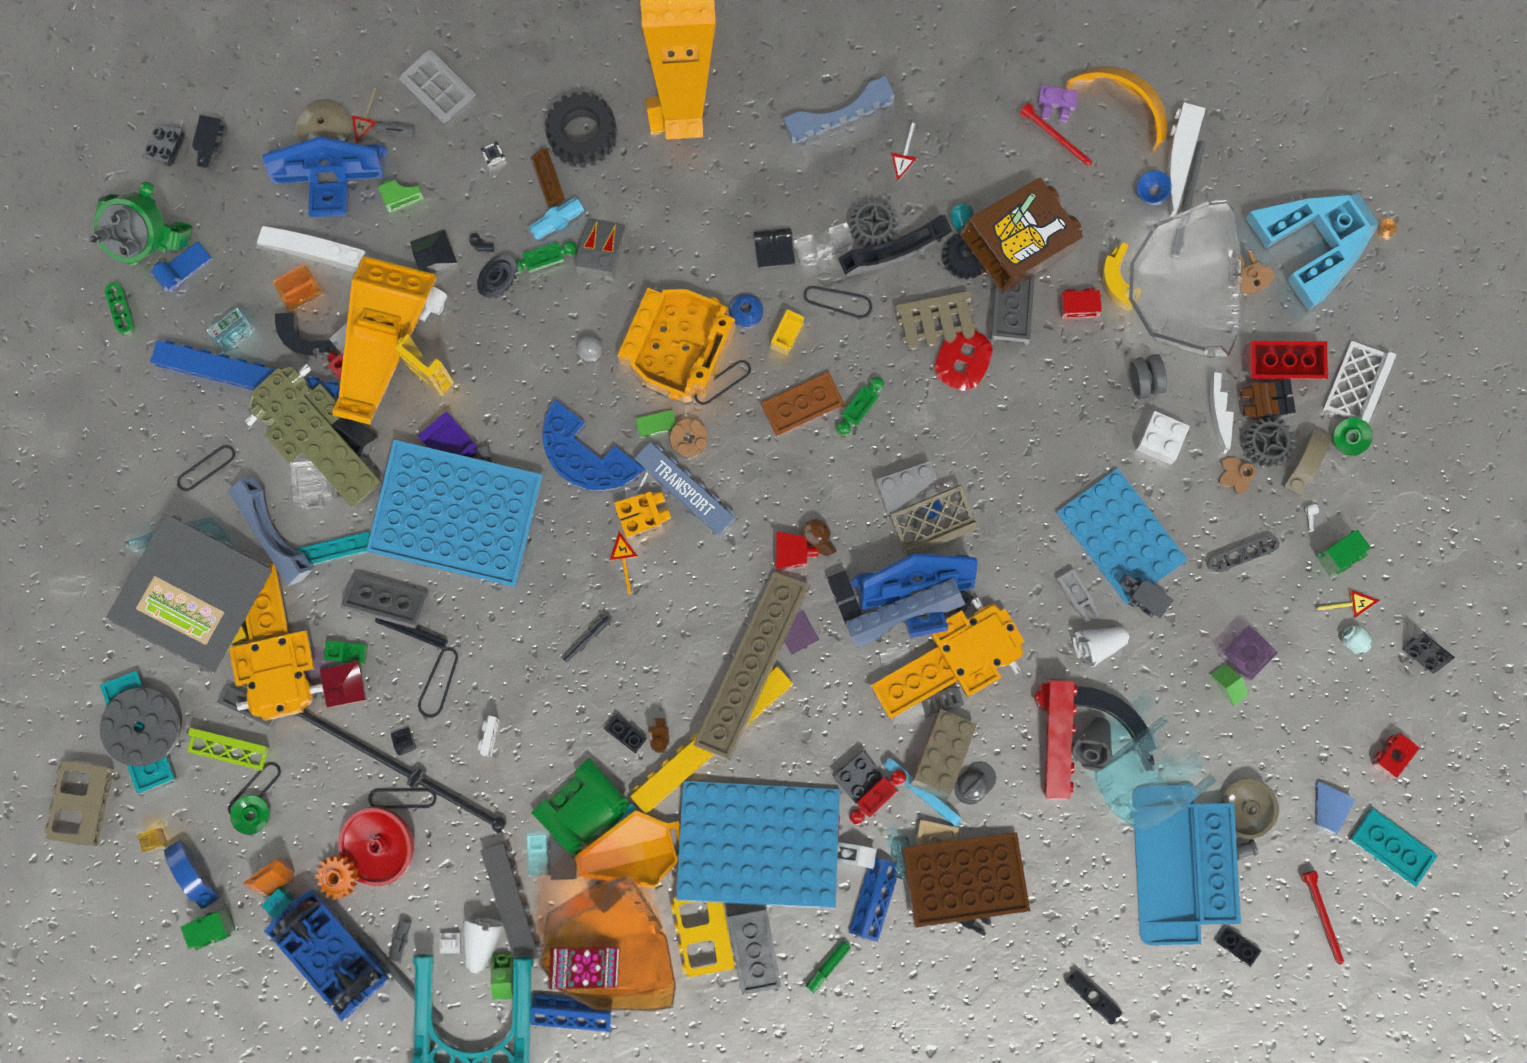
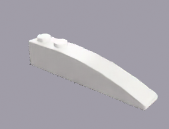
M1185 102L1181 108H1177L1174 118L1177 119V123L1172 126L1170 136L1173 137L1168 158L1167 176L1171 180L1172 185L1168 203L1170 216L1173 217L1179 207L1206 109Z
M262 226L257 240L258 245L352 272H356L363 256L369 257L364 250L310 235Z

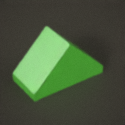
M1226 663L1210 674V677L1233 706L1249 695L1243 678Z

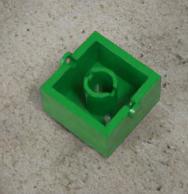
M1358 529L1355 531L1351 530L1349 535L1322 553L1319 552L1316 558L1329 576L1333 573L1339 575L1352 567V564L1368 556L1366 552L1371 547Z
M228 907L214 913L208 912L206 916L198 917L196 920L180 926L188 949L195 947V950L212 944L211 940H214L215 943L230 937V932L235 930Z

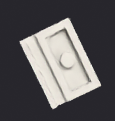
M488 716V720H484L482 731H485L484 738L480 739L478 750L481 751L480 755L492 758L500 721L497 717Z

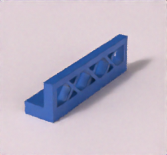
M875 857L874 868H868L849 933L875 942L879 941L900 865ZM889 866L893 867L891 876L887 877ZM886 887V893L882 896V888ZM880 905V913L876 916V908ZM874 925L873 936L868 935L870 928Z
M534 993L531 1005V1025L610 1032L613 1000ZM536 1014L544 1015L547 1018L538 1019ZM563 1016L564 1018H566V1020L561 1021L558 1020L556 1017ZM577 1018H583V1019H585L586 1021H585V1022H578L576 1019H577ZM596 1020H607L606 1024H598Z

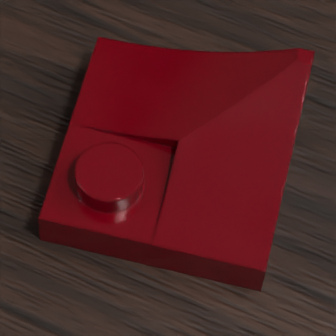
M358 661L320 670L327 709L366 701Z

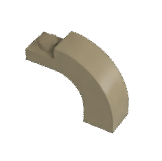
M1315 426L1313 427L1305 441L1303 452L1295 468L1284 484L1285 488L1299 495L1303 494L1325 457L1331 441V434Z

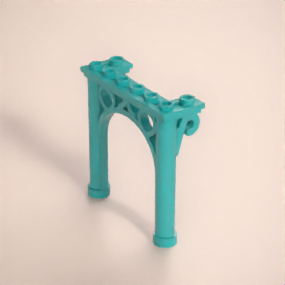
M416 954L413 956V965H415L412 1063H438L434 1059V1054L440 1050H445L450 1055L451 1060L448 1063H454L456 1056H459L458 1060L464 1063H478L484 1061L485 1056H488L487 1063H494L492 1056L498 1051L505 1053L509 1057L508 1063H530L531 973L534 966L533 957H514L513 1022L509 1034L499 1044L489 1049L466 1051L446 1043L434 1028L432 1021L434 955ZM513 1035L514 1054L509 1048L505 1047L508 1044V1042L512 1039ZM430 1036H431L432 1039L435 1041V1043L438 1045L437 1047L433 1048V1050H432L431 1052H430Z

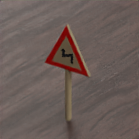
M376 86L373 88L364 118L352 115L356 144L377 123V121L367 119L377 91Z

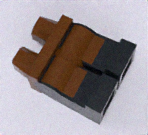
M1291 379L1256 382L1239 390L1241 400L1250 399V405L1242 407L1243 417H1252L1253 420L1265 419L1266 417L1270 419L1274 417L1288 418L1296 413L1293 396L1290 397L1293 394Z

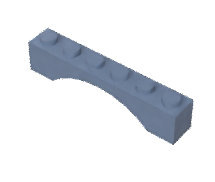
M886 76L869 82L862 94L854 102L841 110L822 114L798 111L784 117L783 125L792 144L795 142L801 143L807 140V137L821 135L824 130L838 128L841 123L846 121L852 122L858 116L863 114L869 115L875 109L890 106L894 101V93Z
M249 476L239 479L228 491L231 498L287 586L302 582L313 570L312 566L303 553L290 547L275 531L266 510L264 492L255 477Z
M952 578L846 621L853 642L859 648L876 641L889 628L906 619L926 613L948 612L965 605V602L955 579Z

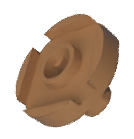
M683 419L677 422L670 432L669 442L672 449L684 457L696 456L707 446V431L698 420ZM686 433L693 435L692 443L684 441L683 437L686 436Z

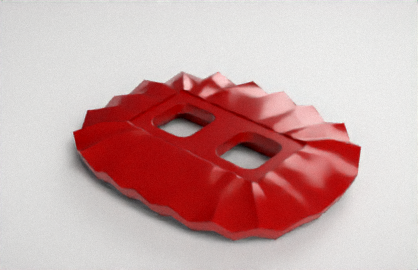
M975 330L974 336L970 339H966L962 332H958L953 342L944 340L935 364L936 375L943 383L958 390L974 388L980 383L990 364L993 353L991 342L985 335ZM964 344L974 347L975 350L972 356L961 353ZM956 361L967 364L964 373L953 369Z

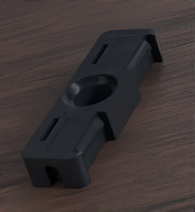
M1073 971L1066 979L1065 984H1069L1078 995H1081L1080 998L1094 1011H1097L1104 1019L1110 1021L1108 1024L1113 1025L1116 1019L1122 1015V1011L1079 971ZM1091 992L1098 993V1002L1091 1003L1088 995Z

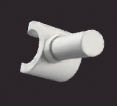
M1316 504L1305 507V514L1309 519V532L1314 531L1313 515L1319 513Z

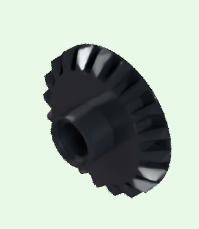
M955 234L948 239L943 247L942 261L946 270L951 275L967 280L974 279L985 272L983 266L960 234ZM968 251L972 256L965 257L962 252Z
M506 254L491 259L478 276V292L483 297L489 299H497L499 295L503 296L504 292L509 291L508 289L513 286V281L517 279L516 275L519 273L517 261L512 256Z

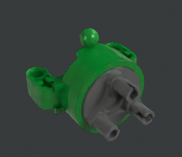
M150 182L140 184V193L133 192L121 196L109 194L98 199L94 218V233L88 235V239L93 238L89 240L90 244H99L110 257L126 262L131 266L136 265L139 260L154 254L158 250L166 252L167 249L179 250L189 245L193 227L185 222H176L171 225L164 223L160 211L155 206L156 201L150 197L154 193V186Z

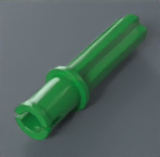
M842 941L819 970H815L816 973L805 987L815 994L825 980L828 981V976L851 950V947Z

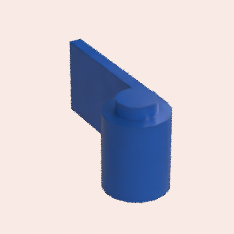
M197 241L170 263L161 262L155 265L151 270V274L164 291H174L181 282L212 258Z

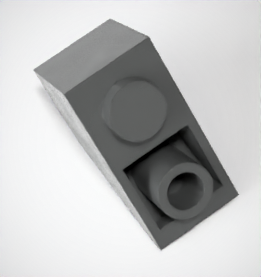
M551 840V844H547V855L551 856V864L547 865L548 876H551V880L577 879L575 858L569 855L556 840Z

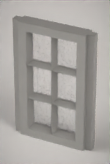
M431 49L426 51L398 78L443 124L455 116L476 95Z

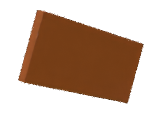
M829 371L760 403L776 437L845 406Z

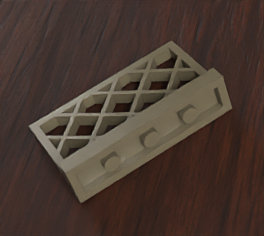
M962 485L890 513L902 545L903 553L907 557L914 553L919 554L979 529ZM959 491L961 496L958 504L949 501L952 493ZM938 499L944 501L940 511L931 508L934 501ZM948 503L956 506L953 516L944 514ZM918 507L927 509L922 519L914 516ZM960 508L966 510L968 518L963 520L956 519ZM930 510L939 514L935 524L926 521ZM901 514L909 516L905 526L898 524L896 516ZM942 515L951 519L948 526L944 528L938 526ZM912 518L921 521L917 531L908 528ZM924 523L933 526L930 534L924 535L920 533ZM906 531L915 533L913 541L905 543L904 535Z

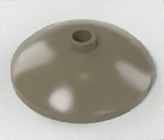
M318 100L307 105L301 111L296 123V132L301 142L320 136L347 142L352 132V121L347 110L339 103L331 100ZM320 120H324V123L318 124Z
M1244 779L1233 783L1224 792L1220 802L1234 803L1236 836L1241 838L1256 839L1268 834L1276 825L1279 817V803L1275 793L1269 786L1257 780ZM1252 806L1256 807L1255 813L1251 811Z

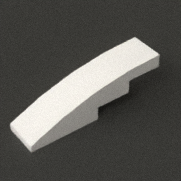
M1214 372L1210 377L1211 416L1222 453H1227L1231 447L1234 412L1226 411L1228 393L1220 392L1222 373Z

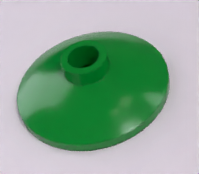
M1347 418L1341 421L1333 434L1334 444L1337 449L1350 456L1365 452L1371 445L1373 438L1372 430L1368 423L1359 418ZM1353 432L1355 437L1349 439L1348 435Z
M254 795L239 798L233 804L230 811V820L233 827L238 832L246 835H253L262 831L270 818L267 803L262 798ZM253 811L255 813V817L253 819H250L249 813Z

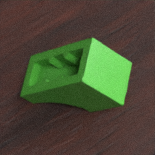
M387 180L378 186L389 212L424 199L419 186L404 187L399 185L396 180Z

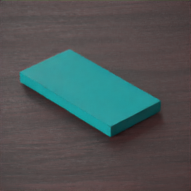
M1370 808L1349 838L1350 841L1413 887L1418 886L1438 856L1374 808Z

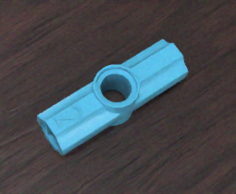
M574 197L560 207L551 208L545 213L543 218L528 227L535 239L539 241L551 232L560 231L565 228L570 220L584 212V208L579 200Z

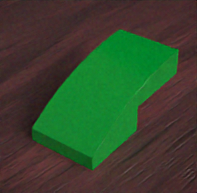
M326 641L323 660L343 663L358 661L359 664H366L368 645Z

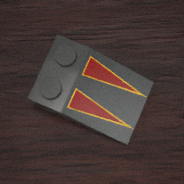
M588 219L575 265L577 273L614 279L625 225Z

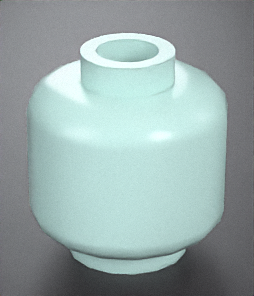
M1351 625L1344 630L1342 641L1350 651L1359 654L1361 652L1365 653L1371 648L1372 636L1362 626Z

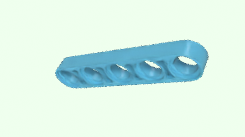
M888 757L882 764L891 774L897 769L903 770L907 776L904 785L951 825L957 827L962 821L955 812L936 796L909 785L912 776L891 758Z

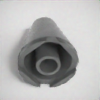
M1094 718L1073 746V758L1076 762L1078 760L1083 768L1102 770L1104 766L1109 765L1111 762V725L1104 718Z

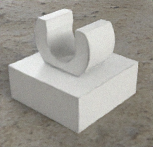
M440 933V954L461 953V933Z

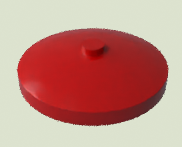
M368 807L354 813L344 823L339 835L338 850L341 858L348 857V861L354 862L355 869H358L357 876L359 879L357 881L368 886L379 887L397 881L407 872L414 856V840L407 823L397 813L383 807Z

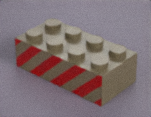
M940 709L935 715L909 785L944 800L949 798L977 724Z

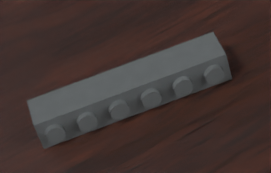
M501 843L480 850L513 959L517 956H531L534 959L541 957V944L534 937L536 928L534 923L530 922L528 918L530 909L528 903L523 902L522 895H524L522 884H518L516 876H519L516 865H512L510 860L513 857L510 846Z

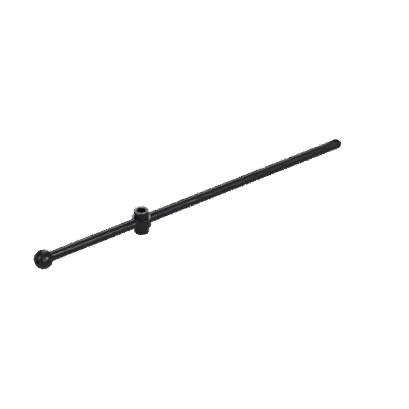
M306 711L295 714L409 779L406 783L408 786L417 789L419 785L490 824L494 832L501 833L506 827L505 819L501 817L494 818L424 778L426 772L416 767L414 772L410 771Z

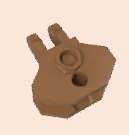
M1251 249L1247 250V256L1251 263L1250 266L1246 267L1243 257L1240 254L1236 255L1240 275L1235 281L1234 287L1237 292L1247 295L1269 287L1275 277L1272 268L1261 266L1256 261Z

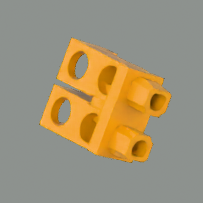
M650 491L614 503L626 540L661 527L662 523L671 519L668 509L659 512L656 505L665 502L662 492L652 494Z

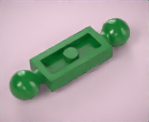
M568 241L560 248L558 242L523 253V261L515 259L519 266L517 270L521 273L527 267L528 272L531 273L564 262L562 255H575L577 245L572 241Z
M873 377L869 383L870 388L863 386L843 412L841 417L845 421L839 422L836 426V432L840 436H847L850 433L851 424L857 427L878 400L879 396L875 392L881 391L884 388V380L881 377Z

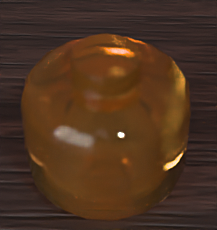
M1391 219L1383 220L1377 228V234L1385 240L1391 239L1398 231L1397 223Z

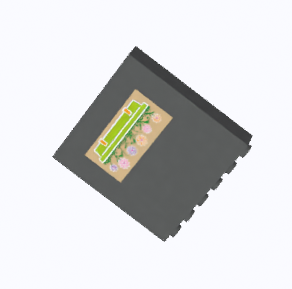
M166 514L108 612L106 620L214 675L271 574L272 569L269 568V564L261 560L259 563L252 559L253 556L244 551L241 553L235 551L233 545L227 542L222 544L216 541V536L210 533L205 535L199 532L200 528L191 523L188 525L182 523L180 517L174 514L170 516Z

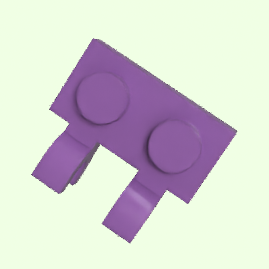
M1042 85L1038 105H1043L1041 118L1049 119L1051 108L1062 109L1060 121L1067 123L1070 110L1075 111L1078 91Z

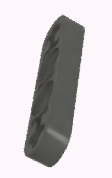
M1267 535L1211 557L1208 560L1207 567L1212 573L1226 571L1273 553L1279 548V540L1274 535ZM1268 540L1269 542H1274L1272 549L1270 546L1263 549L1261 548V546L1266 544ZM1249 546H1254L1257 549L1255 556L1248 554L1247 548ZM1233 552L1239 555L1237 563L1232 562L1229 558ZM1223 556H1225L1226 563L1221 564L1219 569L1212 566L1215 562L1214 560L1220 562L1224 560Z

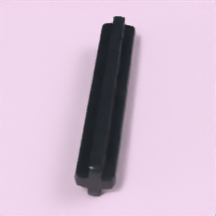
M375 618V622L440 649L444 650L447 646L448 641L419 628L414 629Z

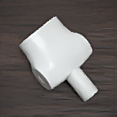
M433 287L419 319L425 322L431 312L440 315L448 296L443 291Z

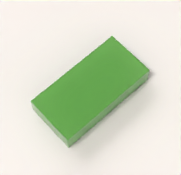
M673 410L636 418L640 438L671 431L676 424Z

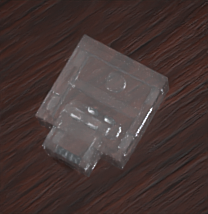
M311 461L290 463L294 502L302 503L303 509L308 511L325 508L324 499H335L333 485Z

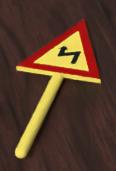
M1350 590L1352 602L1318 606L1317 610L1352 606L1353 615L1356 618L1380 600Z

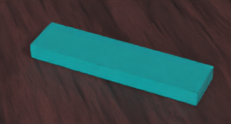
M370 532L358 533L296 548L295 550L303 553L310 565L365 553Z

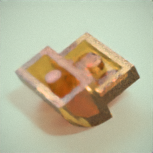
M306 264L272 282L289 313H293L324 296Z

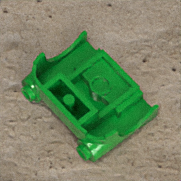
M589 758L574 771L576 775L549 801L545 799L531 812L571 856L578 855L608 832L620 820L628 803L623 793Z

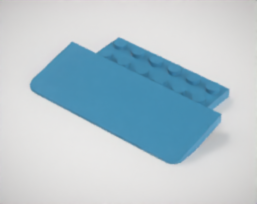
M1193 785L1137 787L1133 793L1141 940L1147 945L1202 944L1201 924H1241L1234 803L1194 804Z

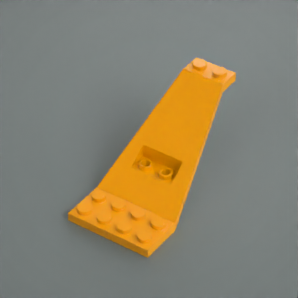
M640 0L642 29L665 119L666 139L703 137L702 117L715 31L714 0ZM688 49L693 51L692 56L686 55ZM673 50L675 52L674 57H669L668 51Z
M366 256L362 257L351 283L338 400L333 408L334 416L371 424L401 359L395 350L396 343L407 334L411 337L434 287L437 275Z

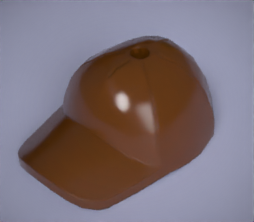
M812 519L802 526V534L805 539L821 554L830 556L837 551L830 541L831 530L823 521Z

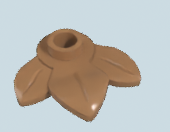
M1237 458L1223 460L1221 463L1226 472L1221 476L1219 483L1225 487H1234L1237 494L1246 492L1250 487V481L1256 475L1255 467L1250 463H1242ZM1243 470H1248L1249 475H1244Z

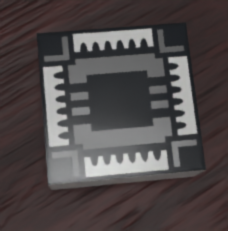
M497 141L480 148L488 167L505 160Z

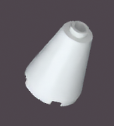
M1122 627L1081 630L1074 633L1076 637L1073 638V647L1077 658H1082L1084 661L1081 664L1088 669L1096 666L1126 646L1129 634Z
M479 915L465 917V963L470 972L481 973L482 970L486 969L503 930L502 921L485 916V919H478Z

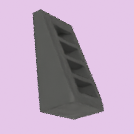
M958 686L936 693L921 702L926 718L936 715L940 711L935 698L939 699L940 709L945 711L964 705ZM950 693H954L957 703L953 704ZM944 695H946L949 706L945 705L943 699ZM931 700L934 711H930L927 701Z

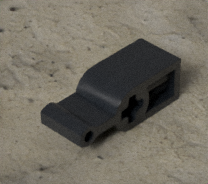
M842 571L827 577L835 602L845 625H847L846 621L862 615L847 573Z

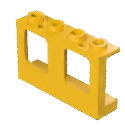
M408 334L397 341L395 350L406 366L442 396L454 383L443 364L437 359L428 368L421 363L419 359L423 355Z
M673 898L674 902H671L672 914H676L678 921L674 922L676 934H680L681 942H678L679 953L684 954L685 962H681L683 974H687L688 978L735 969L724 904L706 902L710 922L706 925L684 928L680 915V906L695 901H676V898ZM709 940L713 941L717 963L691 968L687 946Z

